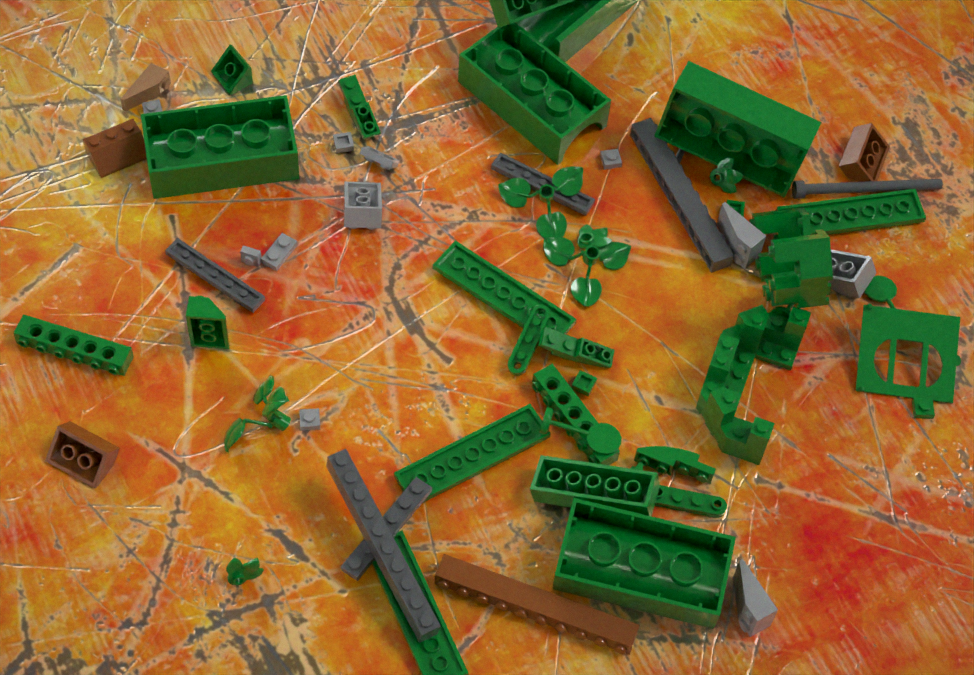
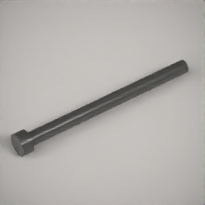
M942 179L805 184L803 180L793 181L792 195L794 199H803L805 195L886 192L908 189L936 190L942 189L943 182Z

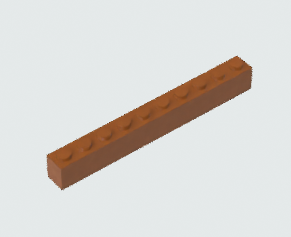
M446 554L443 555L435 574V584L442 589H451L461 596L476 598L480 603L495 605L499 610L514 612L517 616L533 619L540 625L547 624L559 632L574 634L578 639H588L600 647L607 646L612 648L619 654L626 653L630 655L640 626L639 624Z

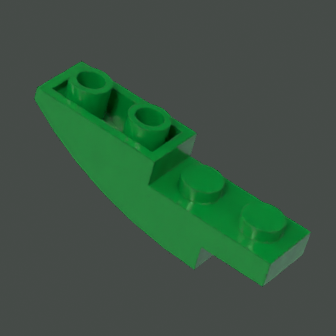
M356 75L339 79L338 83L344 96L345 105L362 138L367 139L380 135V129L369 102H366Z
M544 327L541 329L538 344L539 347L550 350L552 355L597 367H612L615 350L585 338L577 339Z
M649 446L637 448L634 461L643 463V466L654 468L659 473L671 475L674 469L682 475H689L700 482L711 484L716 468L698 462L700 454L674 447Z

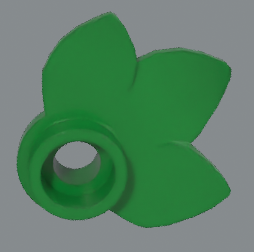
M730 157L719 161L717 168L713 169L710 173V180L714 185L720 186L724 192L735 193L737 192L735 184L742 180L744 174L733 169L734 158ZM716 174L720 176V180L716 178Z
M586 224L579 230L577 244L583 249L591 245L603 248L610 245L612 240L607 238V228L593 230L590 225Z
M233 558L226 567L228 582L232 585H241L246 580L259 577L264 571L263 568H259V559L255 558L242 564L239 559Z

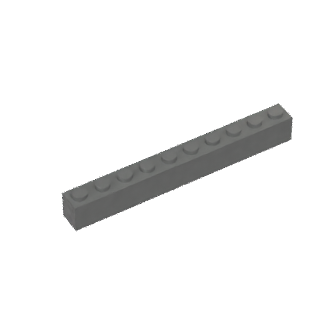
M651 118L632 124L631 138L710 272L712 273L731 266L734 256L732 248L726 244L724 235L717 229L715 220L711 219L706 205L702 204L699 193L693 189L691 180L684 174L681 164H678L674 152L669 149L667 142L654 136L658 125L654 124Z
M347 449L328 456L326 467L418 642H423L437 635L441 626Z

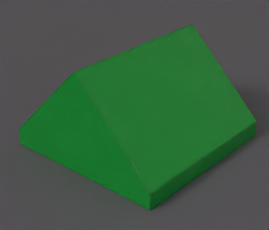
M230 44L211 70V73L226 91L232 95L253 84L251 66L234 46Z

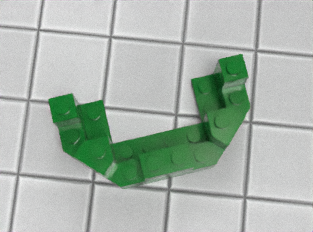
M803 207L752 213V219H749V222L763 234L776 233L773 235V240H771V246H768L769 252L757 253V259H755L756 270H759L761 282H765V285L762 286V293L766 301L772 307L795 304L797 308L829 305V297H826V295L831 293V283H828V281L833 279L830 237L823 229L815 230V235H811L810 214Z
M762 304L739 313L735 326L722 331L696 405V409L699 414H702L707 428L717 440L718 447L722 453L760 465L775 423L756 416L754 422L751 423L734 417L754 358L788 370L792 369L811 312L793 306L789 318L771 312L767 313Z

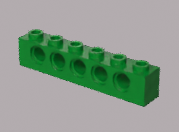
M24 314L13 333L16 343L22 347H31L41 353H51L58 358H67L77 364L90 365V367L97 370L103 369L113 375L125 376L134 358L132 347Z
M553 363L533 374L532 387L536 393L539 392L544 404L553 409L554 416L558 422L587 431L594 424H598ZM565 429L566 433L576 441L578 449L586 454L588 462L611 465L618 460L619 449L613 454H598L588 446L586 435Z

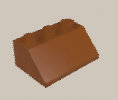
M134 119L83 139L86 154L101 178L147 159L144 137Z
M872 123L854 127L839 167L848 178L855 181H877L890 146Z
M69 421L57 426L45 461L91 487L97 488L114 466L120 448Z

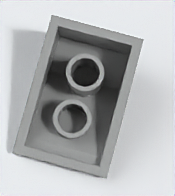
M344 181V227L351 229L381 228V183Z
M724 202L720 210L717 227L720 233L724 235L728 247L732 248L735 263L746 269L757 259V253H761L766 235Z
M831 249L833 279L828 281V283H831V289L845 296L860 298L876 274L872 257Z
M742 559L739 561L734 573L733 583L739 625L751 637L771 626L778 609Z

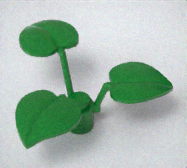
M571 166L558 170L552 177L553 187L549 184L542 185L540 190H536L531 195H528L531 191L530 184L523 178H512L498 184L499 192L503 200L515 208L524 207L527 203V198L539 195L540 200L547 203L548 214H543L538 218L536 222L538 233L543 238L563 237L567 228L566 218L561 212L551 213L550 201L554 198V191L558 192L560 190L564 196H574L580 192L583 185V167Z
M545 237L543 241V249L547 259L556 266H565L568 259L574 260L583 256V262L588 265L586 279L583 277L576 278L571 284V294L584 307L594 305L602 292L600 281L598 279H589L592 265L599 260L603 261L604 266L608 269H621L626 264L631 250V246L628 244L611 242L610 245L603 248H597L593 245L588 246L585 251L582 250L580 253L572 256L575 252V247L569 239Z
M272 375L258 387L253 398L255 404H259L262 400L266 404L262 415L267 417L269 422L246 418L235 420L225 435L224 447L226 452L229 453L230 447L240 438L246 423L263 425L269 428L275 426L281 431H284L289 426L291 418L277 410L288 402L289 399L285 394L284 388L281 386L271 393L274 387V377Z

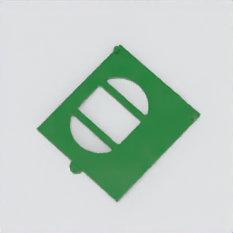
M872 304L864 305L856 391L905 398H933V401L953 403L956 367L961 364V358L957 355L960 317L872 306ZM890 340L887 381L885 382L876 372L874 355L880 344ZM897 340L923 344L919 387L893 383ZM929 345H931L940 355L942 370L938 380L933 385L926 387Z

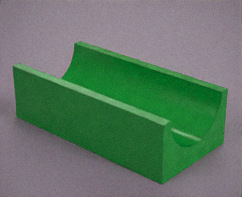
M575 0L517 21L516 23L566 62L639 0Z
M516 22L496 27L459 54L458 82L557 165L563 161L569 145L583 129L593 123L601 130L607 127L611 99Z
M688 61L673 87L654 136L718 166L719 161L722 159L734 158L733 169L743 173L744 179L785 198L822 122Z
M287 95L141 114L153 199L300 179L298 151Z
M573 498L552 589L714 629L721 614L736 537Z

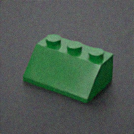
M189 296L186 321L191 346L230 349L227 321L224 313L208 297Z

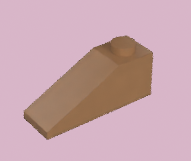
M150 63L122 96V110L128 111L143 102L161 95L171 84L169 71Z

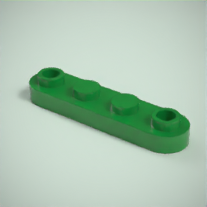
M539 304L532 309L508 360V369L511 374L519 376L526 372L539 344L541 329L547 327L551 317L547 306ZM539 314L545 315L543 318H538ZM516 364L521 365L519 369L514 368Z
M660 485L659 492L661 495H657L655 506L713 518L722 517L727 509V503L721 497Z

